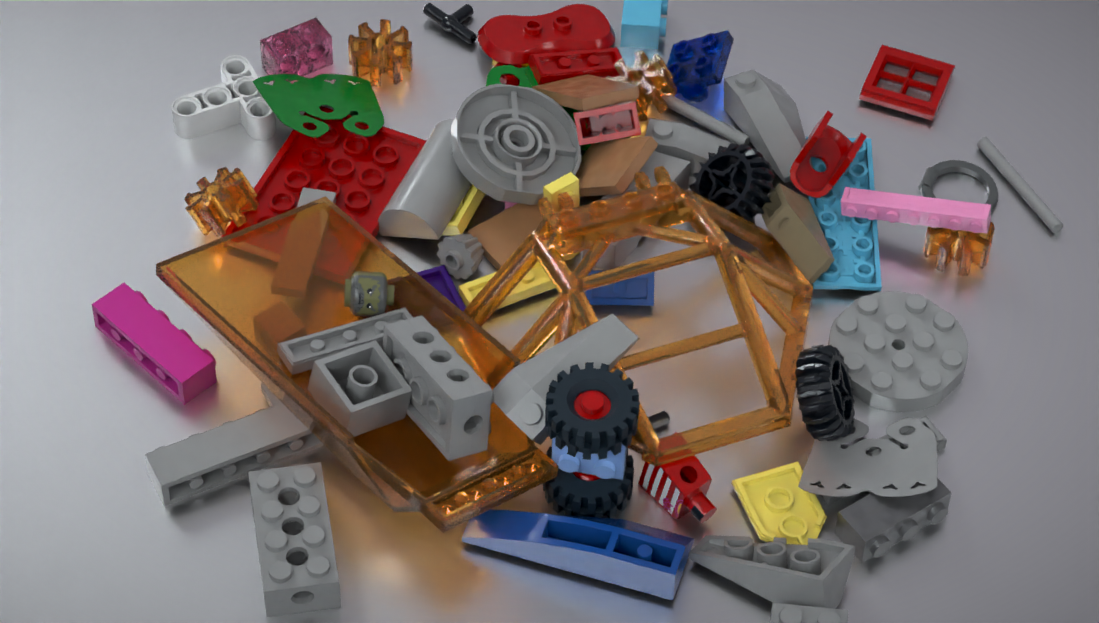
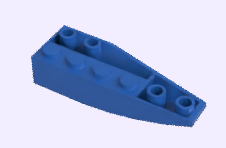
M473 509L462 535V542L673 600L687 563L689 552L692 549L694 538L625 519L555 515L514 510Z

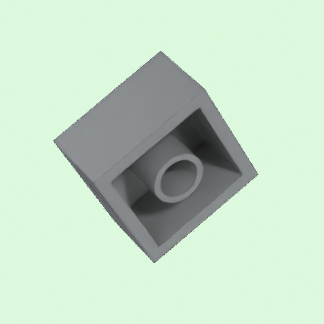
M376 340L314 361L308 385V391L343 440L404 419L413 392Z

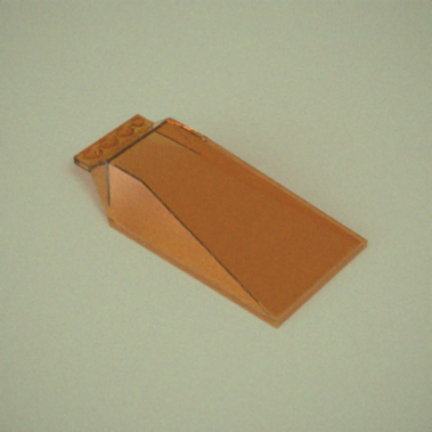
M326 196L156 264V276L351 473L394 512H421L444 533L557 477L558 465L536 447L534 441L510 420L494 402L490 410L491 433L488 435L487 450L448 461L407 413L402 420L354 437L320 406L308 391L312 369L293 375L290 373L277 352L278 343L369 318L368 316H355L350 312L349 307H344L345 279H351L355 271L384 273L387 277L388 285H394L393 306L387 305L385 313L406 307L412 317L422 315L438 330L439 334L449 345L455 348L462 359L472 366L476 374L485 383L489 384L492 390L513 368L520 365L518 357Z

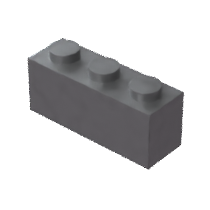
M937 478V488L923 494L904 497H881L871 493L838 512L835 534L844 544L855 546L854 555L861 563L873 556L876 558L880 557L892 545L901 540H910L929 524L934 525L942 521L948 514L951 491ZM916 482V484H915L914 486H912L911 488H916L917 486H926V485H925V484H920L919 482ZM891 484V485H889V486H887V487H883V489L892 488V489L897 490V488L894 487L893 484Z

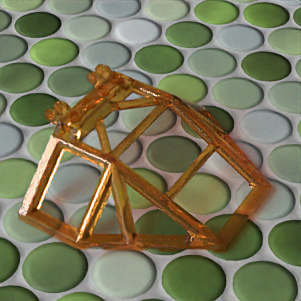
M659 166L654 169L656 186L651 187L645 172H637L634 175L638 191L626 192L617 197L593 201L590 204L575 208L571 196L567 192H563L558 195V204L561 209L558 213H554L552 204L548 201L547 197L538 199L539 212L543 218L538 228L527 236L454 321L456 334L483 380L493 390L513 368L533 358L554 335V345L576 334L578 330L580 332L599 321L584 291L714 255L739 324L624 356L609 372L613 373L617 368L623 372V380L628 378L625 373L627 370L744 337L766 399L767 407L658 438L640 403L637 432L635 436L632 435V442L627 448L642 454L643 461L659 466L791 426L796 393L795 383L797 382L794 372L797 369L796 361L799 354L805 348L809 313L813 302V287L770 232L691 190H684L675 181L671 182L669 172L665 167ZM689 222L697 233L670 228V226ZM720 228L749 242L754 247H758V252L765 261L733 245ZM640 235L692 246L589 275L612 242ZM589 249L572 273L562 259V256ZM538 261L559 292V296L501 361L481 326ZM767 285L793 296L791 311L785 307ZM752 296L786 333L779 369Z

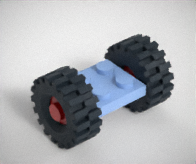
M594 362L585 363V369L580 370L578 364L570 366L569 375L564 370L561 371L557 376V382L552 380L549 385V392L546 394L545 426L548 427L547 433L550 439H552V447H549L546 458H544L543 491H545L547 503L553 502V510L557 514L564 510L565 515L603 518V515H607L608 518L616 517L617 509L623 511L627 506V500L630 501L632 496L634 460L632 455L628 456L627 447L632 442V435L635 436L637 432L640 405L639 393L637 389H633L634 382L630 377L623 380V372L617 368L611 373L607 364L601 363V368L596 369L593 368Z

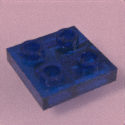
M727 30L715 34L710 33L703 37L688 41L683 40L673 44L659 88L671 95L681 93L690 102L699 103L705 101L709 96L711 86L720 84L734 41L730 32Z

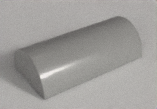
M454 119L441 121L435 126L380 214L378 222L381 236L439 240L472 185L459 170L452 156L451 125Z

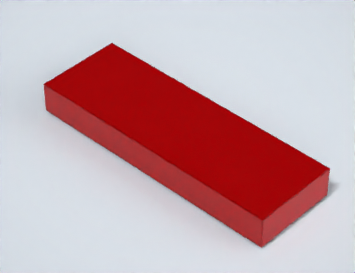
M617 47L530 54L528 60L538 85L586 74L606 79L626 77L628 68Z

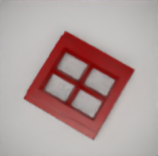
M882 45L864 82L859 99L933 121L952 78L955 65Z

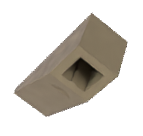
M779 183L775 190L768 195L772 203H765L762 207L764 214H761L768 230L809 282L814 283L822 273L829 269L835 259L809 199Z

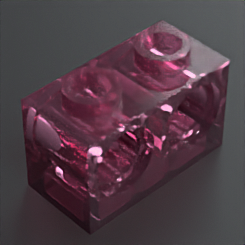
M317 18L260 40L262 68L267 75L296 74L305 76L333 64L332 36Z

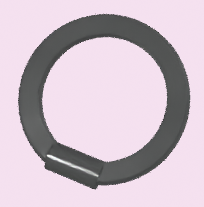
M948 160L926 169L919 184V190L923 197L936 198L932 188L937 177L946 173L959 172L978 179L987 190L988 200L985 204H991V212L996 207L999 197L996 183L979 166L966 161Z

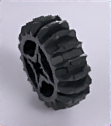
M730 143L728 148L719 146L717 154L708 152L709 160L707 162H699L701 170L699 173H692L696 181L689 185L693 194L688 199L693 204L692 210L695 215L701 219L702 223L720 232L724 230L725 232L733 233L735 229L744 230L746 222L755 224V216L757 214H764L762 207L765 203H772L768 194L775 190L771 182L776 177L770 171L772 166L769 161L763 157L762 153L744 144L739 146L738 144Z
M817 345L805 349L799 354L796 361L797 369L794 372L796 376L795 386L797 388L796 397L799 402V410L802 413V421L806 423V429L811 436L819 441H833L846 437L850 434L854 424L855 401L853 399L854 389L851 386V377L848 374V366L844 363V357L832 345Z

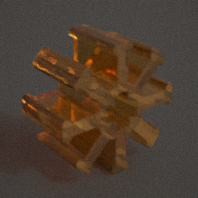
M381 19L379 32L375 33L368 26V23L364 22L358 25L359 37L349 35L348 53L349 65H352V75L361 78L370 73V84L372 87H381L382 74L386 73L393 80V84H398L403 81V69L409 72L412 71V42L409 41V33L404 26L391 33V21Z
M643 50L634 52L635 62L633 67L629 68L623 59H619L614 64V67L620 76L606 77V79L638 86L639 98L633 101H636L639 122L648 120L647 110L651 104L662 114L668 109V105L662 96H675L677 93V87L672 81L673 76L661 56L655 53L653 58L649 60Z
M227 167L217 170L214 182L210 183L206 177L201 178L196 183L201 191L187 193L184 199L188 205L185 210L202 234L207 236L210 231H213L217 237L226 234L227 225L232 220L237 227L243 225L247 219L242 212L255 211L259 205L255 199L257 193L239 168H235L230 173Z
M990 222L988 233L955 231L928 226L923 248L924 256L928 258L931 255H937L935 269L942 273L945 272L946 266L952 260L956 261L958 276H968L971 263L978 265L979 269H983L987 265L995 231L994 224Z

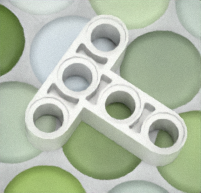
M231 55L223 59L220 65L222 83L180 96L172 103L174 130L183 139L196 138L242 123L247 134L255 140H267L276 132L275 114L253 83L258 76L247 58L241 55Z

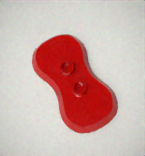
M572 4L551 13L537 16H496L488 20L480 28L477 35L482 50L490 58L508 65L527 64L530 54L609 48L614 44L616 38L615 32L606 16L596 7L585 4Z

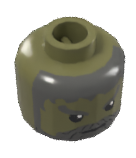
M355 271L351 279H345L344 307H349L353 315L373 317L385 313L387 305L393 306L394 285H388L387 277L384 273Z

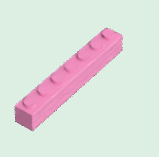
M845 187L841 198V215L867 218L869 220H883L891 223L899 222L910 225L930 226L932 228H947L955 231L988 233L991 222V204Z

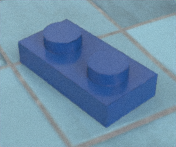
M586 270L585 305L654 306L655 272L643 270Z

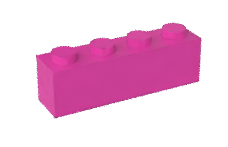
M124 282L92 304L95 327L184 405L217 382L216 360L211 352L207 349L202 350L196 345L191 336L184 329L179 330L174 326L162 310L157 311L153 308L140 291H134Z

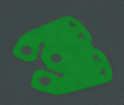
M274 74L262 76L253 81L277 118L284 125L306 136L318 138L329 131V126L312 117L301 115L299 113L301 111L323 120L343 119L351 111H356L358 115L350 117L343 123V126L346 130L364 137L375 135L384 125V116L372 86L368 80L342 74H320L313 78H306L296 74ZM286 80H290V81L297 80V82H294V83L292 84V83H290L289 81H286ZM324 80H329V81L336 80V81H334V84H332V83L326 82V81H324ZM270 81H275L273 82V85L264 84V82L269 83ZM348 81H352V82H354V83H356V82H360V83H358V84H356V85H353L351 82H348ZM327 105L332 107L334 111L330 113L323 112L319 107ZM307 122L313 123L317 126V129H305L303 124ZM355 123H366L369 128L366 130L359 129L355 126Z

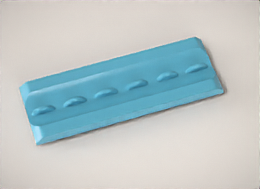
M856 138L848 139L853 143ZM866 138L851 164L827 195L820 198L807 195L835 259L829 269L812 283V289L881 291L877 220L841 215V198L845 187L875 191L871 138ZM811 158L814 170L818 172L826 170V165L821 159Z

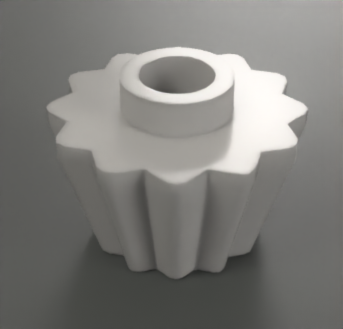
M471 234L448 236L438 243L439 251L436 254L440 258V265H445L449 275H453L457 280L460 278L468 279L476 271L483 259L484 250L482 249V244L478 241L477 237H473Z

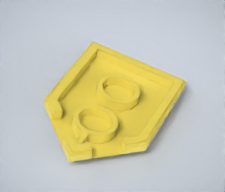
M798 461L732 480L731 484L760 540L773 542L774 537L786 538L787 544L808 545V538L817 539L827 516L817 496L798 487L803 474Z

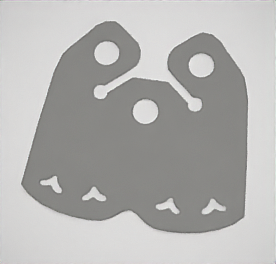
M907 417L886 428V434L902 444H908L907 449H901L899 445L888 439H863L850 445L847 449H842V444H848L869 432V427L866 424L853 418V427L855 428L853 434L833 441H819L818 439L814 441L798 485L804 491L832 497H849L864 491L872 492L881 497H904L932 491L937 488L938 475L937 440L935 434L919 420ZM911 426L915 429V432L911 435H902L899 430L902 427ZM871 447H878L882 452L877 456H868L866 450ZM817 482H821V485L824 486V487H823V488H820V487H818V485H810V484H815V483H817ZM916 482H919L920 484H925V485H926V486H917L916 488H911L912 486H914V485L916 484ZM842 484L852 487L850 489L844 487L841 489H837L840 486H842ZM891 484H893L894 487L897 488V490L892 488L883 489V487H887Z

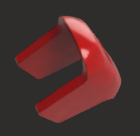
M827 111L816 124L790 169V180L794 186L802 193L816 198L829 193L851 164L867 137L860 133L852 143L839 130L827 125L833 116V113ZM816 157L821 159L826 165V170L824 172L814 170L810 165V158Z

